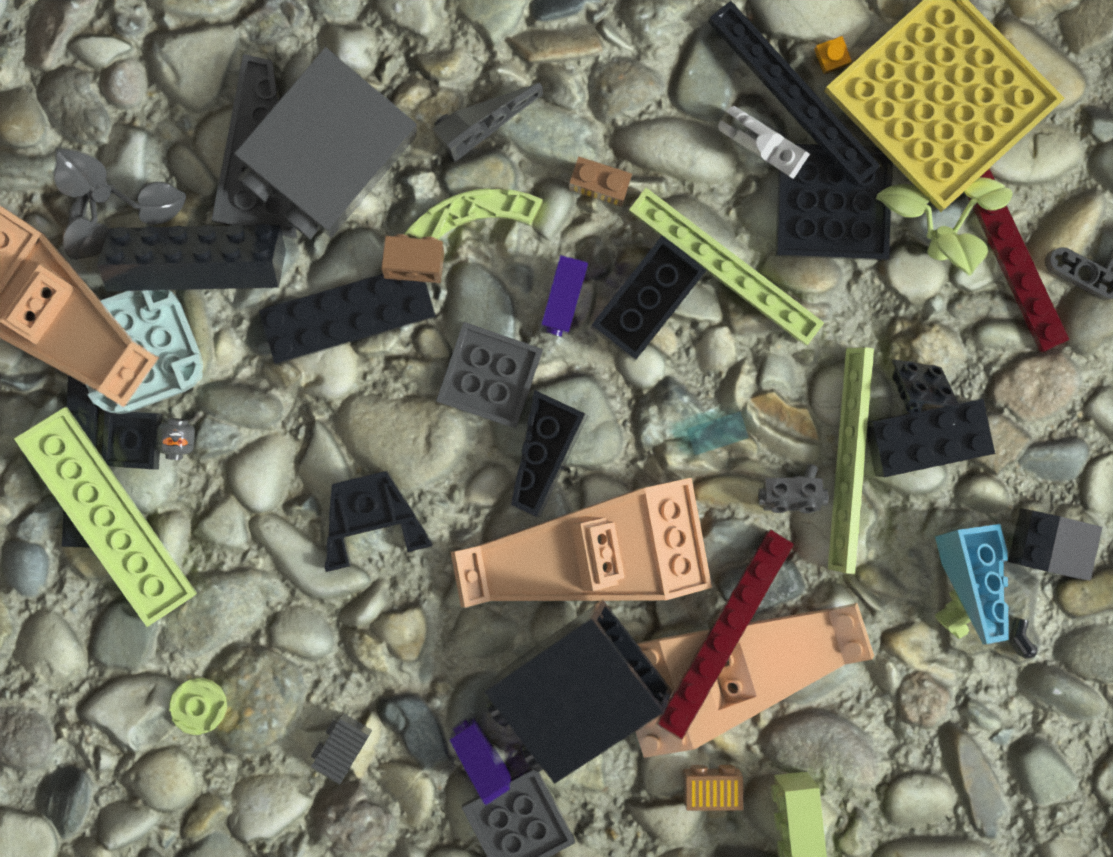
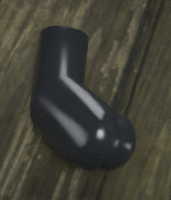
M1015 617L1009 642L1022 658H1034L1037 655L1038 649L1026 636L1029 621Z

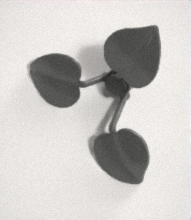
M56 149L55 185L61 193L67 196L80 197L87 193L92 215L91 221L78 217L66 226L63 234V247L70 259H84L101 253L109 228L102 223H97L96 202L106 201L111 193H114L133 208L139 209L138 216L140 220L151 225L163 224L174 218L184 205L185 193L166 182H151L142 187L138 192L137 199L139 203L134 202L118 191L113 184L108 185L105 167L98 159L76 150Z

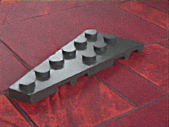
M243 54L212 221L230 226L235 224L280 225L284 237L297 239L296 228L283 217L292 207L275 192L272 193L266 202H263L237 180L246 168L241 165L235 153L278 103L272 60Z

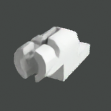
M735 106L730 107L726 112L743 123L742 125L747 127V131L744 133L741 130H736L722 120L718 125L719 131L794 179L810 154Z

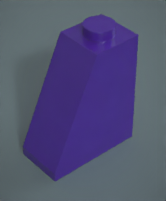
M560 255L541 324L542 327L547 328L545 333L557 337H562L563 333H569L586 274L587 262Z
M475 718L469 722L464 719L452 728L454 732L451 733L449 740L486 806L510 790L511 772Z

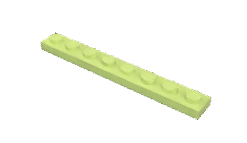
M645 188L629 209V213L658 235H663L706 269L708 273L805 346L810 343L823 326L824 322L649 189Z
M866 347L846 348L828 570L854 574L857 560L874 353L873 348Z

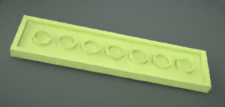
M67 407L62 408L14 439L146 627L197 594Z

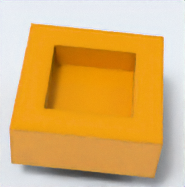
M843 36L816 45L814 48L823 75L849 66L852 63Z

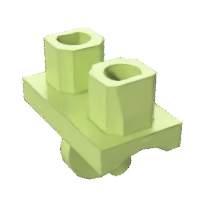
M954 589L949 592L952 601L945 605V609L935 614V617L957 639H960L968 634L969 629L966 624L971 620Z

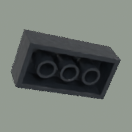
M662 235L595 319L590 328L635 362L707 270Z
M984 398L958 402L959 408L938 406L921 410L916 415L905 413L868 421L867 439L875 476L885 478L995 454Z

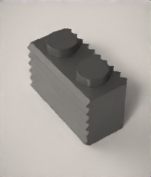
M343 714L339 720L334 718L325 732L330 735L326 743L319 742L311 755L315 759L311 768L340 785L372 730L347 714Z

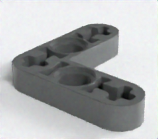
M1059 247L1046 255L1045 266L1051 273L1099 299H1113V291L1106 292L1107 287L1101 284L1111 282L1110 287L1113 289V248L1103 267L1066 247ZM1062 255V261L1066 264L1057 266L1058 260L1055 257ZM1081 266H1085L1090 270L1091 276L1088 281H1082L1078 276V270Z

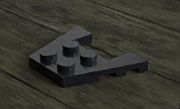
M388 471L332 484L325 572L352 566L345 537L401 524L407 552L433 546L432 540Z

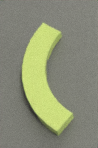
M488 188L471 190L447 198L431 207L407 229L404 235L416 239H422L423 237L440 239L457 226L485 218L511 219L531 226L543 199L509 189Z

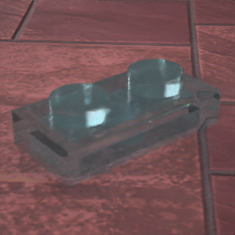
M741 412L686 428L694 455L749 438Z

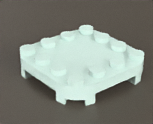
M126 291L101 300V303L132 340L159 357V359L125 407H122L98 390L86 385L89 391L87 395L93 404L110 413H128L183 393L194 387L202 379L203 361L182 305L172 291Z

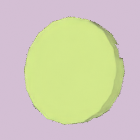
M193 678L182 683L173 692L169 702V712L171 711L173 723L181 731L191 735H201L215 729L224 719L227 710L226 696L221 687L214 681L205 678Z

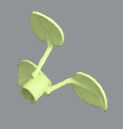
M979 177L964 191L972 200L968 203L954 228L941 226L935 231L933 230L931 207L926 205L929 203L930 198L923 194L916 186L911 184L893 185L878 193L876 199L882 201L893 212L904 217H918L925 211L928 227L926 237L931 239L927 250L928 255L935 260L949 259L964 273L971 276L977 266L985 259L988 248L978 237L971 234L958 235L957 232L976 203H979L980 206L987 210L1001 209L1010 202L1013 192L995 180Z

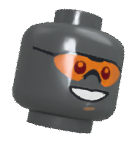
M165 418L164 423L159 424L156 430L157 451L164 453L166 459L182 460L183 455L191 453L194 449L195 428L188 424L187 419Z

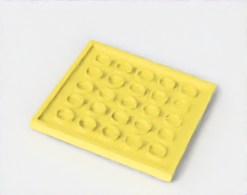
M923 0L824 90L923 194L930 198V202L940 212L948 207L1065 99L969 0Z

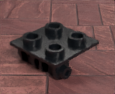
M892 360L895 368L892 379L897 385L900 398L904 400L907 412H910L912 415L920 413L924 403L953 408L960 407L942 367L914 363L912 361Z

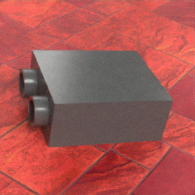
M325 47L235 153L241 165L246 168L237 180L263 202H266L272 193L275 192L292 207L283 217L308 239H311L319 229L332 238L416 138L417 124Z

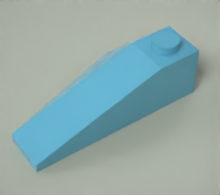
M1001 525L961 529L935 536L942 566L982 644L1009 640L1008 605L1004 602V587H1008V577H1004V562L1008 561V551Z

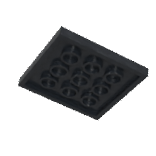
M795 144L810 155L794 179L781 170L778 172L775 257L889 260L891 210L882 201L877 200L876 197L882 190L892 186L893 162L878 147L863 146L878 162L880 167L856 187L819 145Z

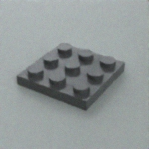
M463 322L436 401L516 429L543 349Z
M532 768L511 778L510 790L486 806L480 796L462 804V810L487 857H550L575 844V838L541 773Z

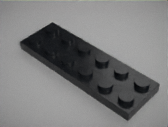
M384 274L259 310L274 364L276 365L437 318L426 282L385 279Z

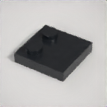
M105 411L102 458L110 467L159 470L160 452L156 449L157 426L162 423L163 414L145 412L117 414Z

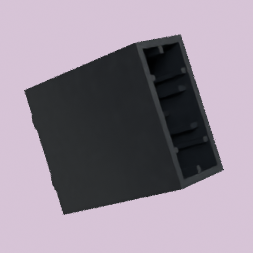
M603 599L500 670L485 690V694L488 696L487 708L492 718L503 727L510 725L522 741L521 751L527 764L537 772L544 770L554 784L664 714L672 692L670 686Z

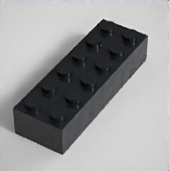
M235 224L231 226L117 227L109 229L97 267L106 291L279 288L286 248L280 225Z

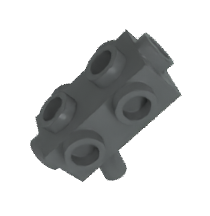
M808 464L803 477L765 478L763 488L758 489V504L763 505L764 511H772L774 513H784L786 511L813 513L820 511L821 506L828 505V489H823L822 478H815L818 468L815 465Z

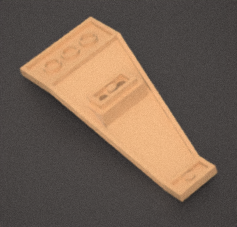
M692 478L639 488L489 542L451 552L461 607H469L489 601L669 600L712 588ZM598 535L601 536V543H600V544H599L598 541H597ZM604 562L606 563V566H607L605 572L603 571V567H602Z

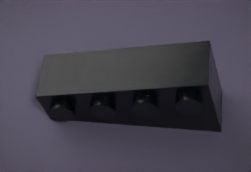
M534 390L511 505L535 517H541L588 415Z

